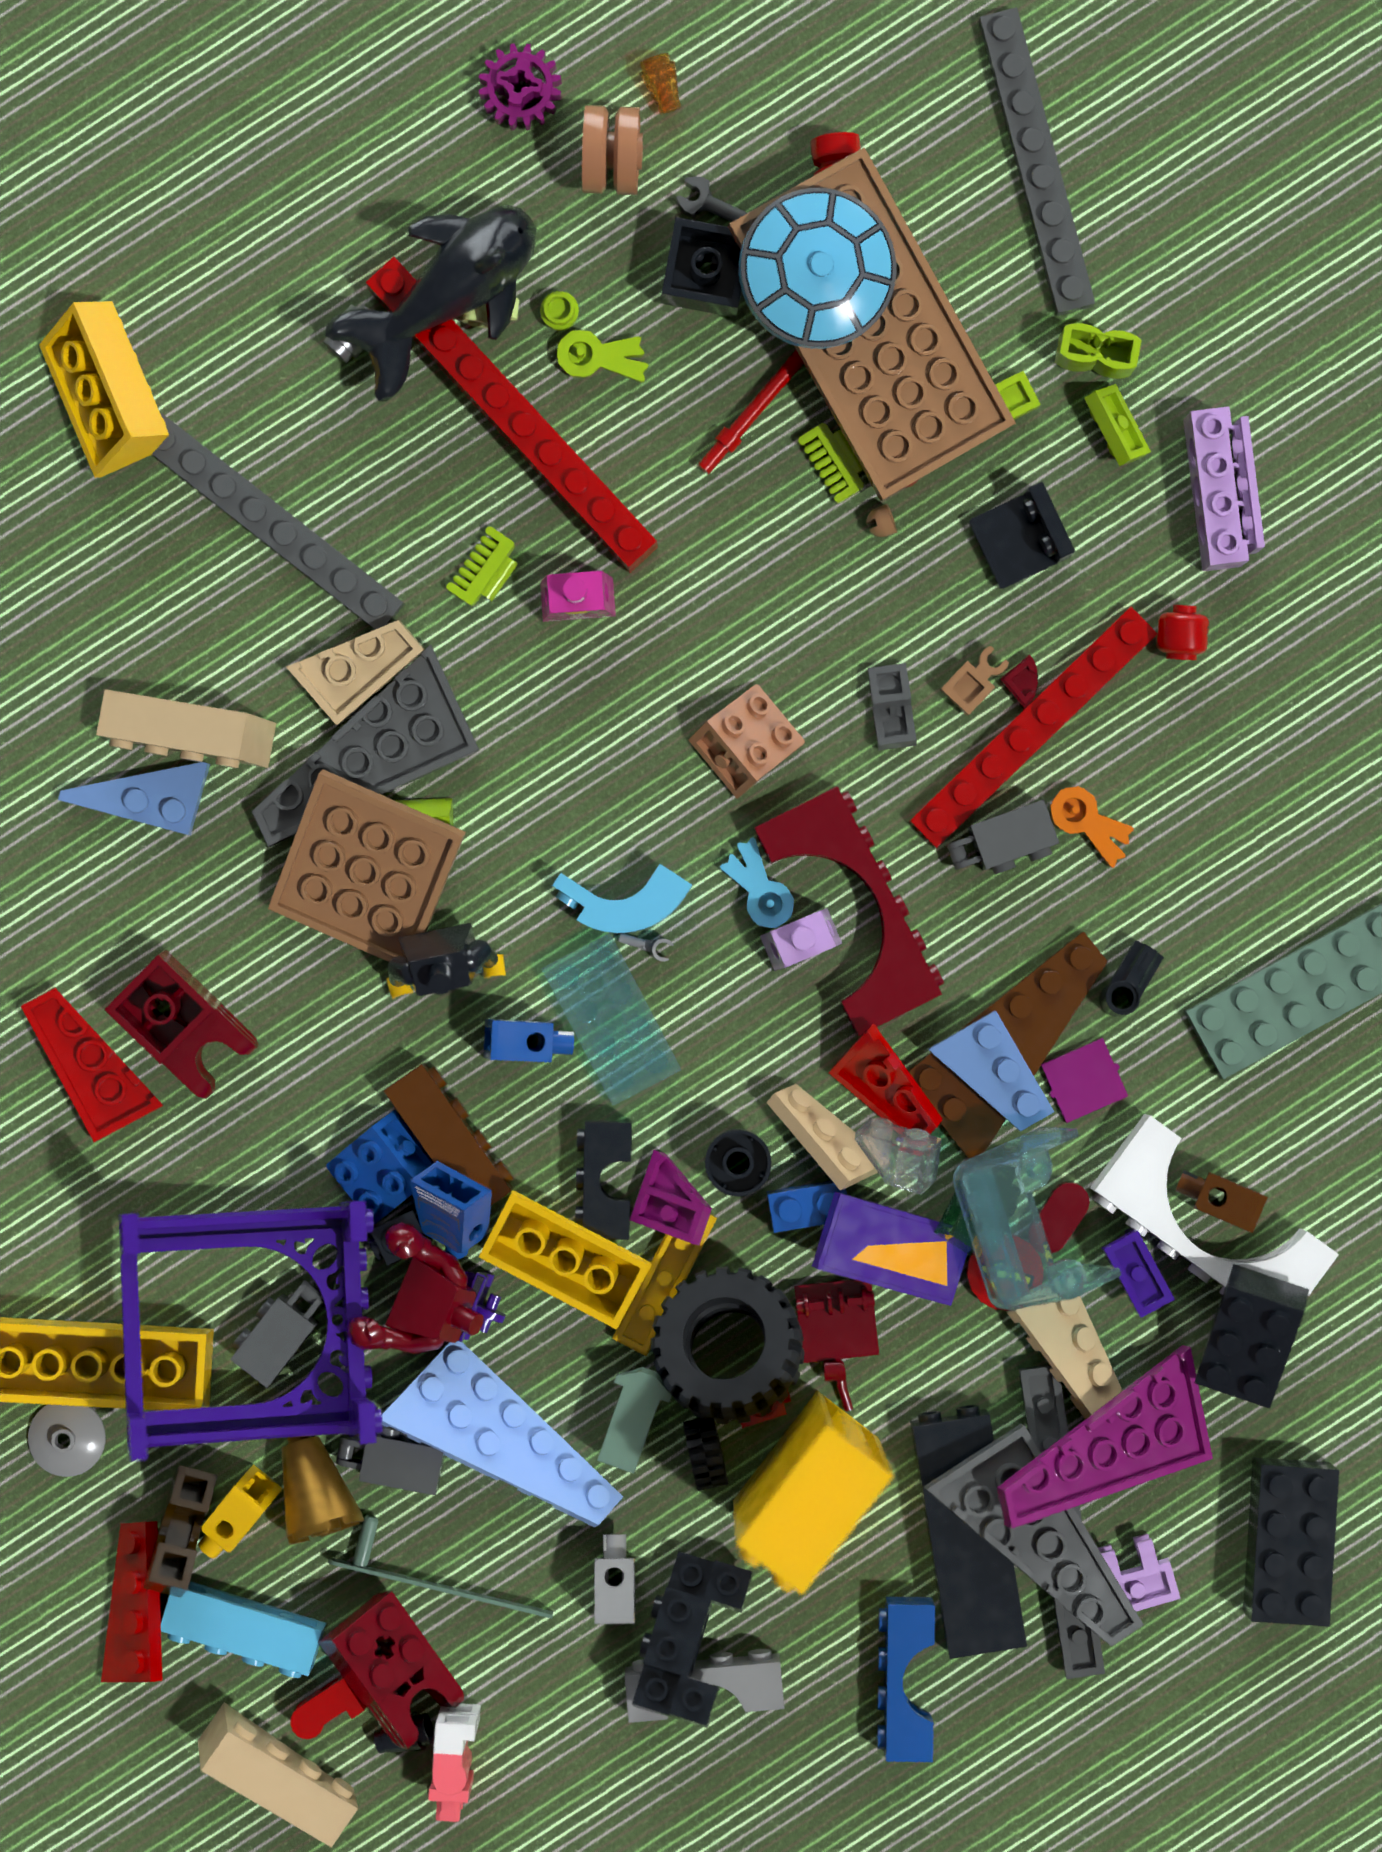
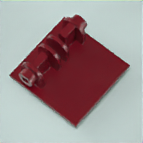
M851 1279L794 1286L797 1317L804 1338L802 1342L805 1352L803 1363L879 1355L872 1284Z

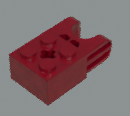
M167 950L158 954L104 1009L156 1061L163 1064L192 1093L200 1098L207 1099L215 1091V1079L205 1068L202 1061V1051L206 1043H223L239 1055H249L258 1048L257 1038ZM157 998L161 1001L167 1000L170 1004L171 1012L160 1013L157 1009L160 1005Z
M392 1591L374 1595L318 1641L360 1702L367 1706L390 1740L400 1748L409 1749L416 1743L419 1735L418 1729L410 1715V1704L417 1692L421 1690L427 1692L442 1707L456 1708L464 1701V1693ZM376 1641H379L381 1644L380 1655H376L374 1652L378 1648Z

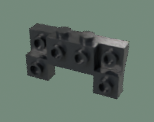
M678 1551L664 1596L657 1595L652 1607L650 1618L656 1619L652 1634L645 1633L641 1643L639 1656L644 1657V1666L632 1702L633 1707L708 1728L719 1687L691 1678L712 1604L742 1613L749 1583H751L753 1571L717 1560L712 1562Z

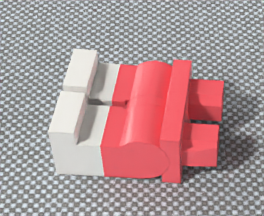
M461 1703L456 1708L442 1706L440 1708L435 1726L433 1775L428 1801H437V1821L459 1822L461 1809H463L464 1803L469 1801L474 1770H470L472 1752L467 1745L468 1741L475 1740L480 1721L481 1705Z

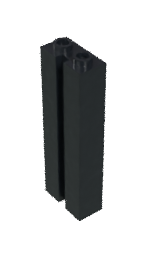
M979 1405L956 1408L957 1414L948 1417H942L941 1411L923 1412L918 1414V1420L910 1421L946 1649L950 1659L1027 1647L1014 1564L923 1488L994 1441L990 1414L986 1409L980 1410Z

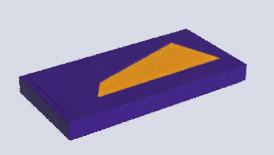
M835 1191L812 1267L951 1306L974 1232Z

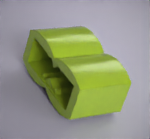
M1069 324L1063 328L1059 336L1055 363L1069 371L1084 372L1093 369L1096 373L1107 378H1126L1131 376L1137 367L1142 340L1126 331L1113 330L1103 333L1098 328L1088 324Z

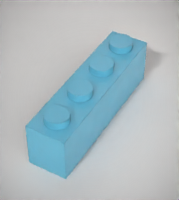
M190 1581L188 1590L182 1597L169 1595L161 1621V1632L168 1633L167 1638L177 1643L189 1644L191 1640L204 1644V1649L213 1654L226 1655L227 1652L242 1656L241 1660L249 1665L262 1667L266 1663L279 1667L278 1671L283 1675L300 1678L301 1675L308 1676L314 1666L320 1646L318 1641L322 1639L326 1623Z

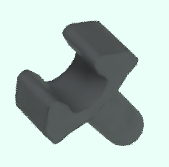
M703 177L685 178V185L699 192L700 197L698 200L690 201L682 196L676 197V202L681 211L690 218H695L699 212L708 211L729 222H733L747 214V212L713 197L709 190L710 181Z

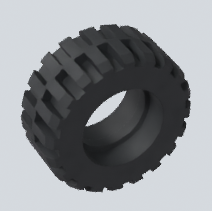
M726 1266L716 1267V1274L708 1275L706 1270L695 1273L694 1275L697 1280L690 1284H687L685 1280L675 1287L678 1293L673 1299L666 1296L661 1304L664 1310L662 1315L655 1316L652 1326L655 1331V1337L651 1338V1351L655 1356L653 1362L656 1371L675 1400L684 1409L688 1408L696 1417L706 1420L708 1417L713 1418L718 1424H728L729 1420L737 1419L739 1424L750 1422V1416L760 1413L763 1417L772 1412L770 1406L776 1401L782 1403L789 1396L787 1389L791 1384L796 1385L800 1377L798 1368L799 1364L804 1362L805 1352L802 1347L804 1338L795 1311L781 1289H776L772 1282L763 1275H760L758 1278L753 1276L751 1270L739 1268L736 1273L731 1272L729 1267ZM725 1313H741L752 1317L759 1324L764 1335V1349L757 1363L749 1371L735 1378L716 1379L704 1374L697 1367L692 1354L693 1341L700 1328L710 1319Z

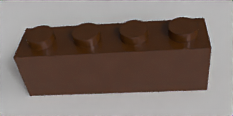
M423 1063L384 1090L434 1163L439 1161L490 1189L492 1193L491 1205L514 1189L510 1184L515 1179L502 1160L495 1163L488 1153V1150L492 1148L489 1140L480 1129H477L475 1132L471 1129L465 1120L470 1114L457 1097L451 1100L443 1087L448 1083L435 1065L429 1069L426 1063Z

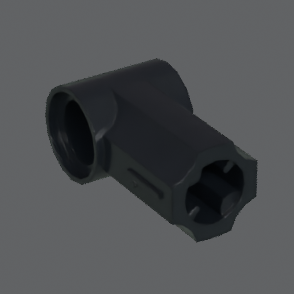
M1134 940L1109 984L1101 991L1099 1000L1102 1010L1113 1017H1120L1134 1012L1138 1008L1142 994L1164 957L1150 946ZM1115 988L1123 989L1128 995V1004L1124 1009L1116 1008L1111 1001V995Z

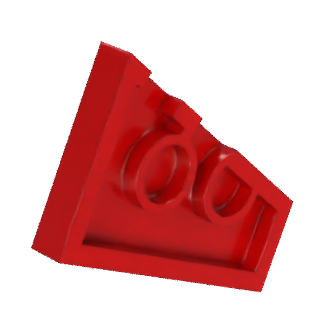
M874 1023L829 1071L833 1078L916 1148L943 1120Z

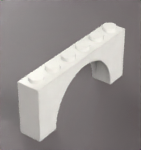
M1144 1114L1091 1185L1090 1189L1098 1194L1094 1201L1112 1214L1118 1208L1129 1217L1125 1224L1134 1230H1138L1143 1237L1149 1231L1160 1240L1156 1247L1174 1260H1176L1179 1254L1192 1263L1188 1268L1191 1273L1205 1283L1212 1278L1223 1286L1219 1291L1221 1295H1223L1232 1266L1235 1264L1309 1289V1296L1339 1254L1308 1231L1299 1228L1279 1248L1262 1256L1249 1259H1227L1208 1254L1194 1245L1184 1235L1173 1217L1167 1197L1169 1164L1182 1138L1152 1116Z

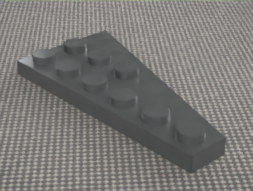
M430 644L411 665L401 671L381 693L371 699L320 750L311 755L305 761V764L290 778L281 783L252 811L268 847L296 835L318 774L323 769L378 794L385 795L480 751L432 645Z
M1017 1425L923 1487L1111 1647L1144 1625L1074 1507L1013 1529L1004 1525L997 1487L1041 1454L1025 1425Z

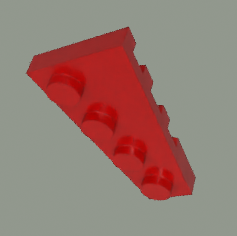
M56 988L21 1005L25 1016L94 1143L164 1106Z
M157 1521L120 1523L101 1683L163 1681L160 1592L143 1588L158 1534Z

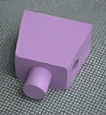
M828 908L760 936L774 971L786 968L842 944Z

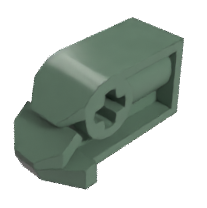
M645 1367L617 1374L614 1383L623 1386L597 1459V1461L633 1474L659 1401L663 1400L669 1403L672 1396L663 1384L659 1374Z

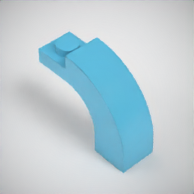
M659 864L641 891L623 900H606L597 897L562 873H560L552 885L559 890L556 898L574 910L578 904L584 906V909L576 919L577 921L593 929L609 933L637 932L656 925L667 918L681 904L692 888V884Z

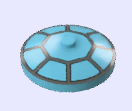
M801 189L775 200L760 213L751 225L740 252V286L750 311L757 321L772 335L784 342L802 348H833L848 343L862 335L873 326L885 311L895 286V251L884 224L860 200L834 189Z

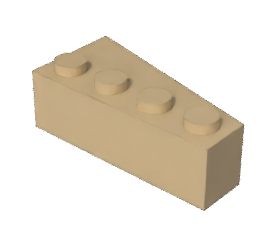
M105 689L96 735L109 738V746L132 750L134 743L144 745V752L161 756H167L168 750L181 752L180 758L190 761L203 762L204 757L216 759V765L238 769L239 763L268 768L277 723L243 712Z
M225 1702L198 1739L200 1768L202 1772L331 1848L358 1810L355 1790L349 1783L341 1778L334 1779L322 1771L317 1764L299 1755Z

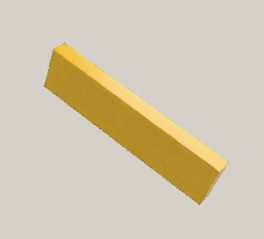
M710 1214L700 1245L686 1242L668 1234L664 1235L651 1261L652 1265L612 1339L647 1356L651 1349V1338L655 1337V1331L652 1328L655 1316H661L664 1311L661 1307L662 1302L666 1296L673 1299L678 1293L675 1287L683 1280H686L717 1217Z

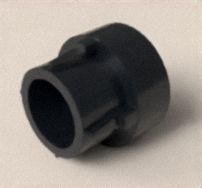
M730 1129L716 1136L709 1144L705 1155L706 1173L710 1182L722 1193L738 1197L750 1195L759 1190L770 1175L772 1162L769 1149L765 1142L754 1132L746 1129ZM740 1151L749 1157V1166L742 1173H734L727 1167V1158L733 1152Z

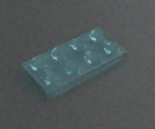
M611 933L541 968L613 1106L682 1070Z

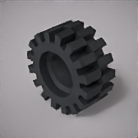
M708 1417L706 1420L698 1418L684 1421V1433L697 1490L702 1491L728 1485V1477L715 1420Z

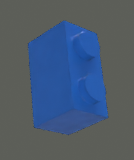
M829 1180L767 1191L774 1233L824 1225L835 1191L847 1195L846 1188L840 1191L835 1183Z

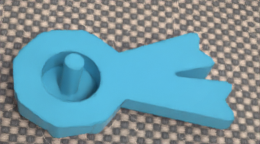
M752 837L747 843H737V848L746 867L733 854H730L728 863L722 864L720 868L749 892L747 912L753 921L762 927L777 928L791 918L794 898L784 884L768 881L756 840Z

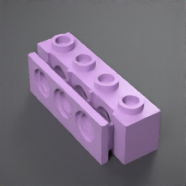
M1230 407L1191 411L1184 418L1183 422L1202 571L1241 567L1249 561L1248 553L1256 554L1265 547L1249 417H1240L1232 425ZM1229 434H1233V435H1232V453H1233V457H1234L1235 463H1233V461H1232V453H1231V445H1230V437H1229ZM1234 472H1238V473H1237L1236 482H1237L1238 496H1239V499H1240L1241 501H1238V500H1237V492H1236V484H1235ZM1239 510H1242L1241 523L1245 540L1242 539Z

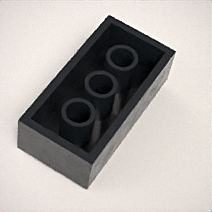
M1257 1457L1252 1459L1243 1612L1251 1622L1330 1627L1340 1471L1330 1462Z

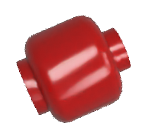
M1173 605V612H1166L1159 616L1157 648L1159 651L1166 653L1165 659L1197 661V655L1203 654L1207 650L1209 619L1205 615L1196 614L1197 606Z

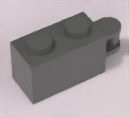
M1043 799L967 827L970 836L947 844V848L955 870L980 862L983 871L992 868L994 875L1015 868L1014 860L1028 855L1032 862L1053 854L1050 847L1059 844V840ZM972 842L977 857L968 860L963 845Z
M304 1280L291 1298L282 1294L274 1301L269 1297L255 1315L260 1319L252 1332L245 1328L232 1344V1347L237 1351L230 1360L268 1388L318 1325L319 1321L312 1315L324 1301L320 1291ZM300 1296L312 1305L307 1312L295 1303Z
M383 1426L382 1433H376V1443L359 1444L349 1436H341L336 1464L360 1470L359 1481L436 1495L439 1489L445 1455H443V1452L423 1442L418 1443L406 1435H401V1432L396 1429ZM355 1447L364 1449L363 1460L353 1458Z

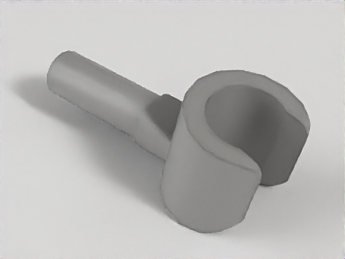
M621 933L619 937L620 943L650 952V955L658 961L665 962L670 960L665 957H659L656 953L657 945L662 942L674 946L668 939L657 938L651 941Z

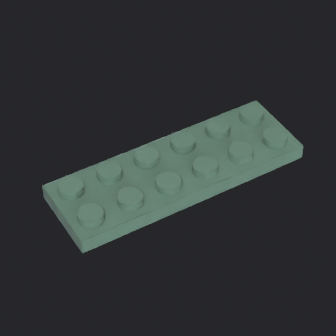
M1382 903L1184 1011L1221 1079L1224 1080L1382 993Z

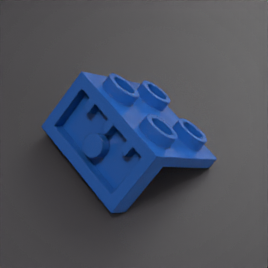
M393 1110L328 1162L326 1168L353 1201H365L366 1209H372L373 1224H376L413 1194L410 1180L430 1167L434 1162L396 1110Z

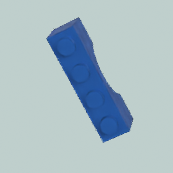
M886 1597L885 1608L878 1609V1631L885 1632V1647H878V1671H885L884 1686L877 1687L878 1710H884V1725H877V1749H884L886 1762H933L934 1723L931 1714L918 1708L907 1698L903 1691V1676L910 1660L918 1652L935 1643V1604L932 1597Z

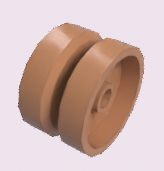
M585 105L582 141L583 193L602 194L607 187L608 169H613L614 189L617 194L637 195L639 170H642L643 133H640V107H620L616 112L615 131H609V112L605 106Z

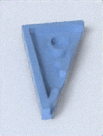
M199 762L61 790L58 800L191 836L210 764Z

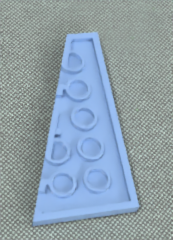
M449 1342L382 1414L383 1426L396 1429L418 1443L423 1442L443 1452V1455L497 1481L502 1480L528 1496L533 1495L552 1504L553 1508L593 1527L598 1526L623 1498L605 1478L463 1342Z

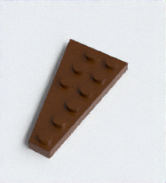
M1082 931L961 1029L992 1011H997L1034 1076L1108 961L1086 933ZM929 1053L908 1071L943 1118L940 1124L976 1167L1006 1119L932 1053Z

